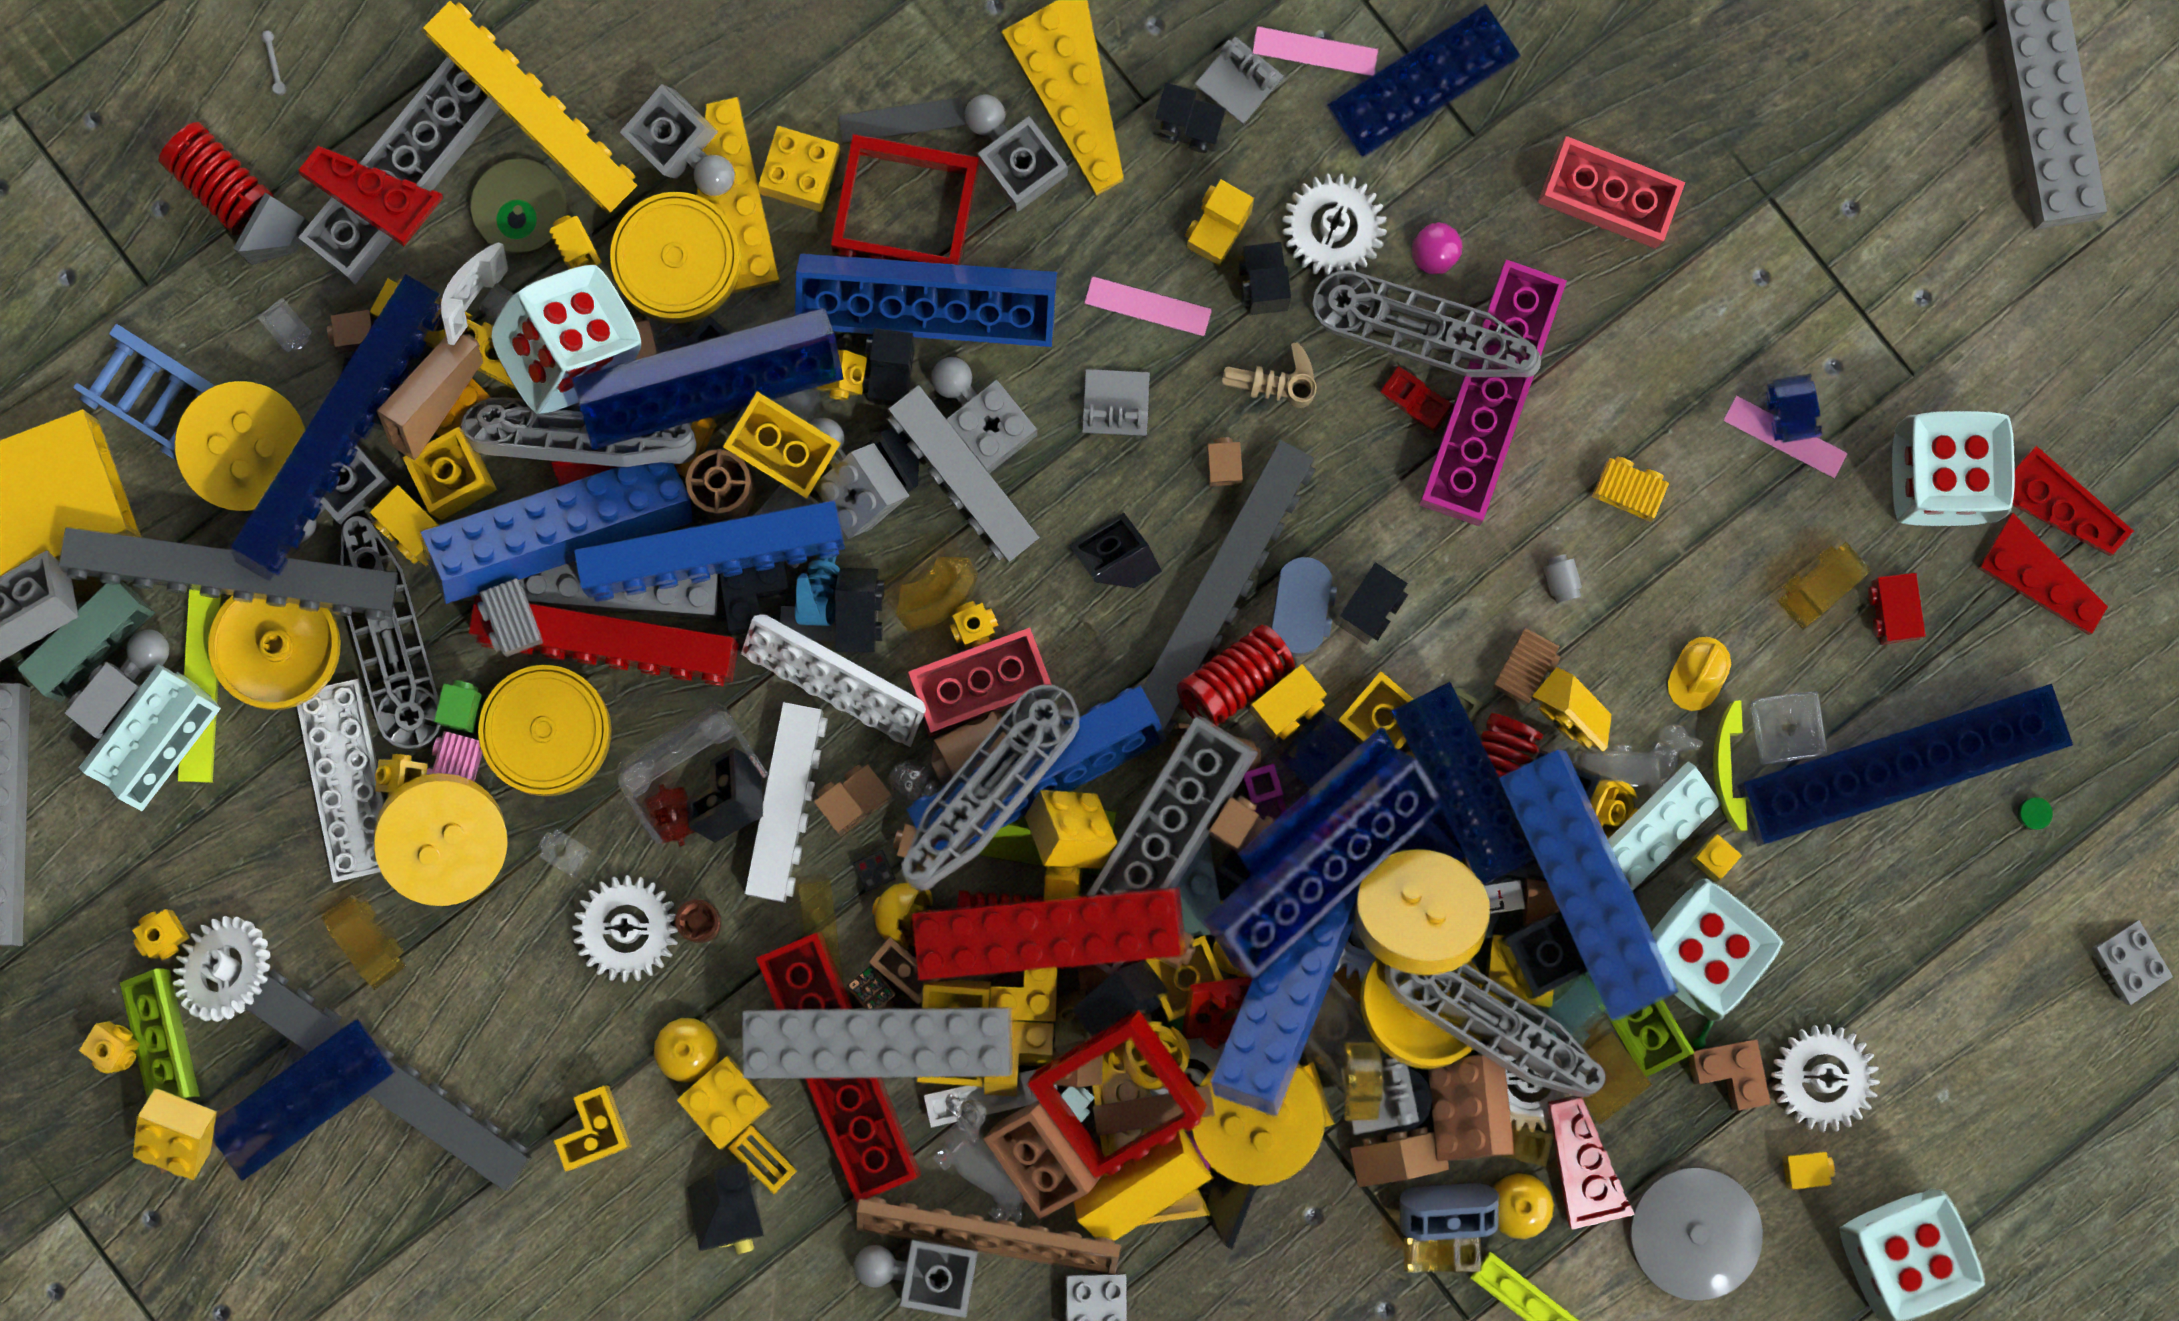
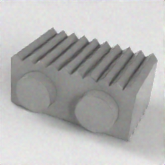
M513 579L480 592L483 601L478 603V607L484 621H491L494 632L489 633L496 652L501 650L508 657L544 643L523 586L518 579Z

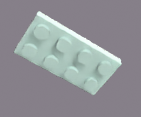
M1689 761L1608 839L1632 891L1721 805V802L1697 767Z

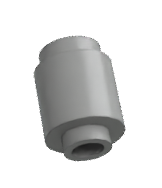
M1566 554L1547 559L1549 565L1543 567L1551 597H1555L1556 603L1581 597L1579 589L1582 588L1574 558L1568 560Z

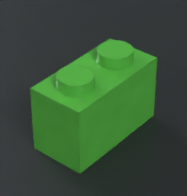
M454 680L453 685L443 684L434 722L444 728L476 735L485 697L478 693V688L474 687L471 683Z

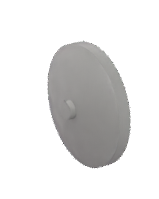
M1684 1168L1672 1171L1654 1181L1643 1192L1633 1210L1634 1215H1632L1630 1223V1242L1635 1260L1644 1275L1655 1286L1668 1294L1682 1299L1699 1301L1721 1297L1740 1286L1757 1264L1763 1242L1760 1214L1747 1191L1725 1174L1704 1168Z

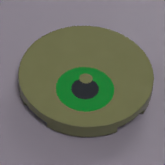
M529 159L505 160L488 169L478 180L471 198V215L480 235L490 245L503 243L505 253L514 255L534 253L553 240L549 233L550 228L554 227L553 223L557 219L567 216L568 213L567 196L557 176L543 164Z

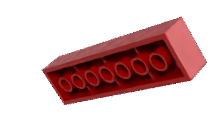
M475 595L469 634L477 640L476 643L481 644V647L494 649L489 633L494 632L491 621H484L480 613L478 603L483 601L482 597ZM529 604L544 643L518 652L519 654L532 655L533 650L541 651V654H544L546 658L564 661L566 655L572 656L573 659L577 660V663L596 666L597 661H603L606 665H609V668L621 671H628V667L633 666L637 667V670H640L642 674L660 676V672L663 671L669 672L673 679L691 682L692 677H700L702 681H705V684L724 687V682L733 683L739 644L734 637Z
M1180 887L926 910L912 914L919 980L1181 957L1186 954Z
M822 932L814 933L756 958L777 1010L853 1009ZM882 1077L805 1078L856 1203L859 1202V1199L865 1200L918 1178L921 1175Z

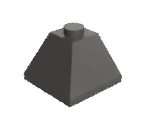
M264 193L233 249L251 265L296 253L299 246H304L298 237L310 223L305 217L274 197Z

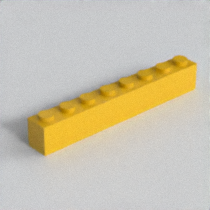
M449 1L421 31L607 214L611 213L635 189L637 184L633 179L636 176L624 164L618 167L610 159L612 152L600 141L595 144L586 135L589 132L588 128L577 118L572 121L563 112L566 107L554 95H551L549 98L540 90L543 84L531 72L525 75L516 66L519 60L507 49L502 52L493 43L496 40L494 35L483 25L478 28L470 20L472 14L460 2L454 5Z

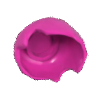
M1437 222L1427 225L1418 233L1412 244V258L1418 268L1428 274L1446 273L1457 263L1462 255V240L1457 231L1446 223Z

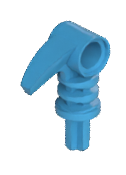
M818 554L816 560L808 564L807 571L809 575L801 574L798 577L795 604V619L798 625L831 626L834 623L836 605L833 599V589L835 588L840 570L835 565L836 556L822 559Z

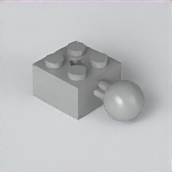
M661 84L620 131L664 176L677 179L691 165L694 168L696 186L700 191L710 196H719L726 193L734 183L735 172L732 164L720 155L707 156L702 151L718 131L673 88ZM669 127L672 128L671 134L667 131Z
M979 95L967 104L965 109L967 126L978 135H989L993 143L978 153L979 164L1016 212L1023 209L1068 176V166L1030 116L1008 130L1004 125L1005 109L997 98L991 95ZM1021 160L1025 164L1029 161V167L1019 169L1017 162Z
M947 357L940 360L934 366L931 374L934 389L944 397L956 398L962 405L959 410L946 420L989 474L1037 436V428L998 380H995L977 394L971 387V369L962 359ZM997 422L998 432L994 433L992 430L986 432V423Z
M818 418L810 422L811 425L841 443L829 462L832 469L816 483L814 488L823 502L835 501L841 529L848 539L872 529L910 496L874 443L852 451L846 456L842 450L844 433L837 422L828 418Z
M343 431L295 473L313 495L304 503L290 502L283 505L276 513L274 520L275 529L278 535L285 541L291 543L304 542L313 535L316 529V517L325 509L343 526L348 519L359 515L393 484L353 439ZM342 474L349 476V481L345 485L341 484L342 481L339 478Z
M151 629L135 633L128 641V660L124 665L119 668L106 662L104 666L99 665L89 676L88 680L90 683L83 691L76 692L69 700V709L65 714L92 736L101 739L142 684L137 681V678L142 672L152 671L157 664L162 666L167 661L169 644L161 633Z
M913 1239L909 1260L905 1262L895 1260L892 1253L883 1246L870 1245L863 1248L855 1257L854 1273L862 1284L873 1288L884 1286L891 1279L903 1281L904 1288L900 1304L902 1307L966 1318L978 1250ZM938 1269L944 1270V1275L949 1277V1281L943 1282L941 1287L935 1286L936 1281L930 1279V1275L936 1274Z

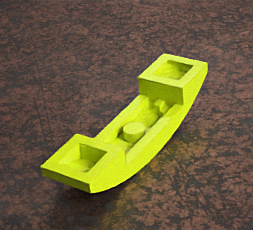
M1741 700L1730 703L1724 712L1716 733L1713 752V774L1716 793L1721 802L1723 813L1735 833L1747 831L1746 798H1733L1730 736H1738L1743 733Z

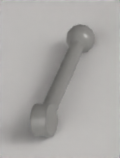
M264 31L261 34V39L266 43L275 82L272 90L277 95H283L286 92V87L281 82L272 45L274 35L271 31Z

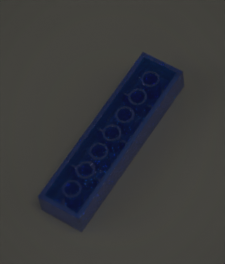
M825 308L572 378L592 450L747 407L757 391L772 400L844 380L835 334Z
M1396 748L1389 751L1203 920L1233 967L1255 979L1444 806L1417 759Z

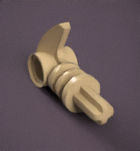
M1298 342L1291 344L1296 368L1292 374L1282 372L1281 377L1274 376L1273 370L1270 371L1269 375L1263 374L1261 366H1257L1256 372L1226 367L1222 379V384L1226 386L1251 390L1252 398L1258 397L1259 392L1265 393L1266 399H1269L1270 394L1276 395V401H1280L1281 397H1286L1288 402L1297 408L1310 405L1317 389L1311 362ZM1296 384H1304L1309 388L1310 394L1305 398H1299L1294 395L1292 388Z

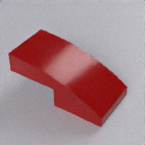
M1399 366L1380 391L1385 398L1434 433L1453 408L1451 402L1427 388L1423 381Z

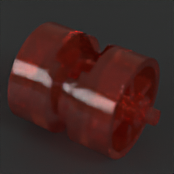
M664 784L658 785L660 792L644 800L650 818L657 821L653 828L659 844L674 841L678 842L679 847L685 845L684 839L686 836L695 833V831L688 828L687 801L689 799L685 787L670 790L666 789Z

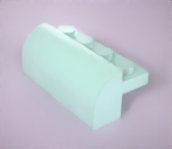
M157 664L79 768L84 774L107 785L118 799L143 811L221 708L210 695L179 672L175 674Z

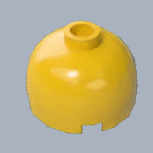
M1613 779L1600 780L1590 799V803L1607 839L1639 810L1634 808L1633 798H1637V794L1632 786L1623 781Z
M908 883L894 884L888 888L881 897H877L873 904L872 913L875 915L874 920L877 932L886 941L891 937L906 950H910L909 945L915 947L912 914L926 911L927 905L932 906L931 891L929 889L917 890Z
M680 1018L669 1022L660 1030L654 1044V1057L658 1068L666 1077L677 1082L693 1083L700 1080L716 1066L719 1058L720 1045L716 1033L708 1024L695 1018Z
M1149 1022V1025L1182 1071L1185 1072L1190 1058V1049L1185 1037L1174 1027L1169 1029L1166 1026H1160L1161 1022ZM1128 1039L1123 1052V1064L1126 1073L1136 1084L1143 1088L1153 1090L1165 1089L1166 1087L1131 1039Z
M1515 1173L1504 1177L1494 1185L1493 1188L1499 1195L1498 1231L1511 1238L1527 1239L1537 1236L1547 1228L1553 1217L1554 1202L1550 1190L1543 1181L1529 1174Z

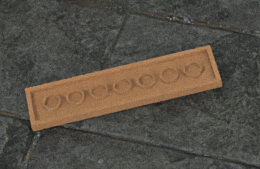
M869 1197L867 1200L859 1199L857 1231L907 1240L919 1239L975 1249L982 1253L1108 1275H1115L1121 1245L1114 1244V1240L1109 1238L1097 1237L1095 1240L1082 1238V1235L1075 1232L1066 1231L1061 1235L1050 1233L1049 1229L1041 1226H1031L1030 1229L1017 1227L1016 1223L1007 1220H999L997 1223L984 1221L983 1217L973 1214L958 1217L952 1216L950 1211L944 1209H933L932 1212L919 1210L918 1206L910 1203H900L899 1206L886 1204L885 1200L876 1197Z

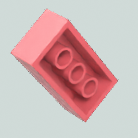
M1566 136L1557 147L1537 203L1656 249L1665 240L1685 182Z
M1030 628L908 671L907 674L913 695L922 700L925 705L926 711L922 719L929 737L964 725L990 711L996 712L999 710L1000 712L1013 706L1020 696L1031 688L1040 685H1052Z

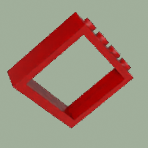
M853 134L831 242L832 251L837 253V256L960 265L980 166L979 157ZM860 156L965 175L949 258L844 238Z
M1139 1010L1037 1069L1027 1083L1095 1179L1105 1173L1108 1176L1115 1174L1130 1159L1134 1161L1140 1160L1149 1153L1151 1147L1156 1144L1160 1146L1166 1145L1182 1129L1186 1131L1194 1129L1202 1122L1201 1116L1208 1106ZM1131 1039L1183 1112L1105 1157L1053 1083L1126 1040Z

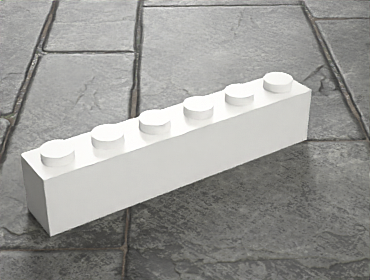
M783 702L763 801V816L759 821L745 890L747 896L786 903L787 896L793 897L796 878L791 877L793 864L799 865L802 854V846L797 845L800 832H806L809 814L804 813L806 800L812 801L815 789V782L810 781L812 769H818L821 759V750L816 749L818 738L825 737L828 719L823 718L824 712L822 709Z

